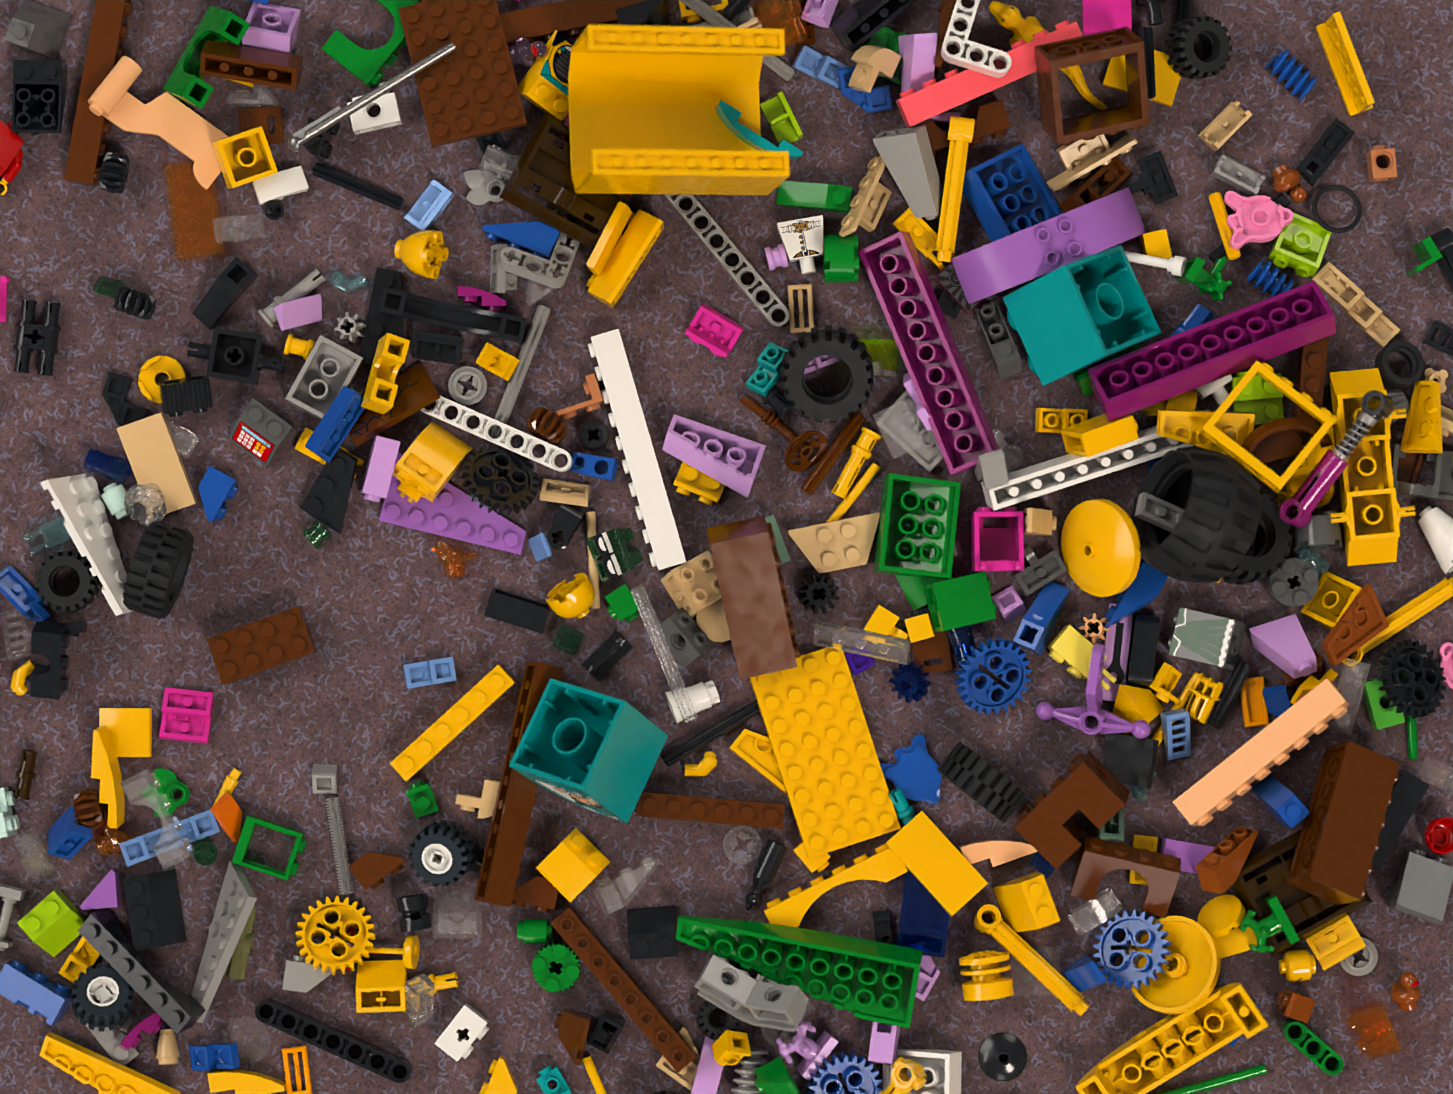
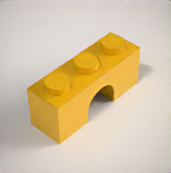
M386 333L379 339L361 407L383 415L393 408L398 385L394 384L399 368L405 362L410 340L390 333Z

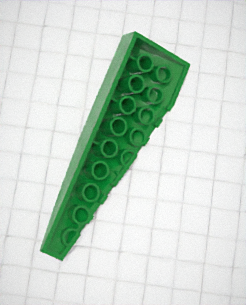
M682 915L678 917L676 939L702 951L709 950L716 953L717 957L740 964V967L760 972L762 976L781 985H796L802 991L809 993L810 997L818 1001L822 999L832 1003V1007L839 1010L846 1009L853 1012V1016L860 1019L910 1028L923 950L776 924Z

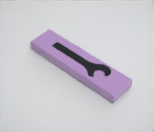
M1109 603L1108 610L1112 605L1116 606V604ZM1133 614L1109 627L1110 631L1105 633L1106 640L1104 645L1107 658L1104 660L1103 668L1117 679L1113 684L1102 675L1101 679L1110 686L1108 691L1103 689V700L1115 701L1119 684L1125 685Z

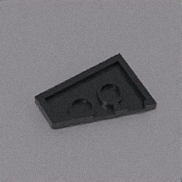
M341 448L337 450L330 463L326 462L299 507L339 534L343 531L344 517L347 512L350 489L353 485L358 459Z

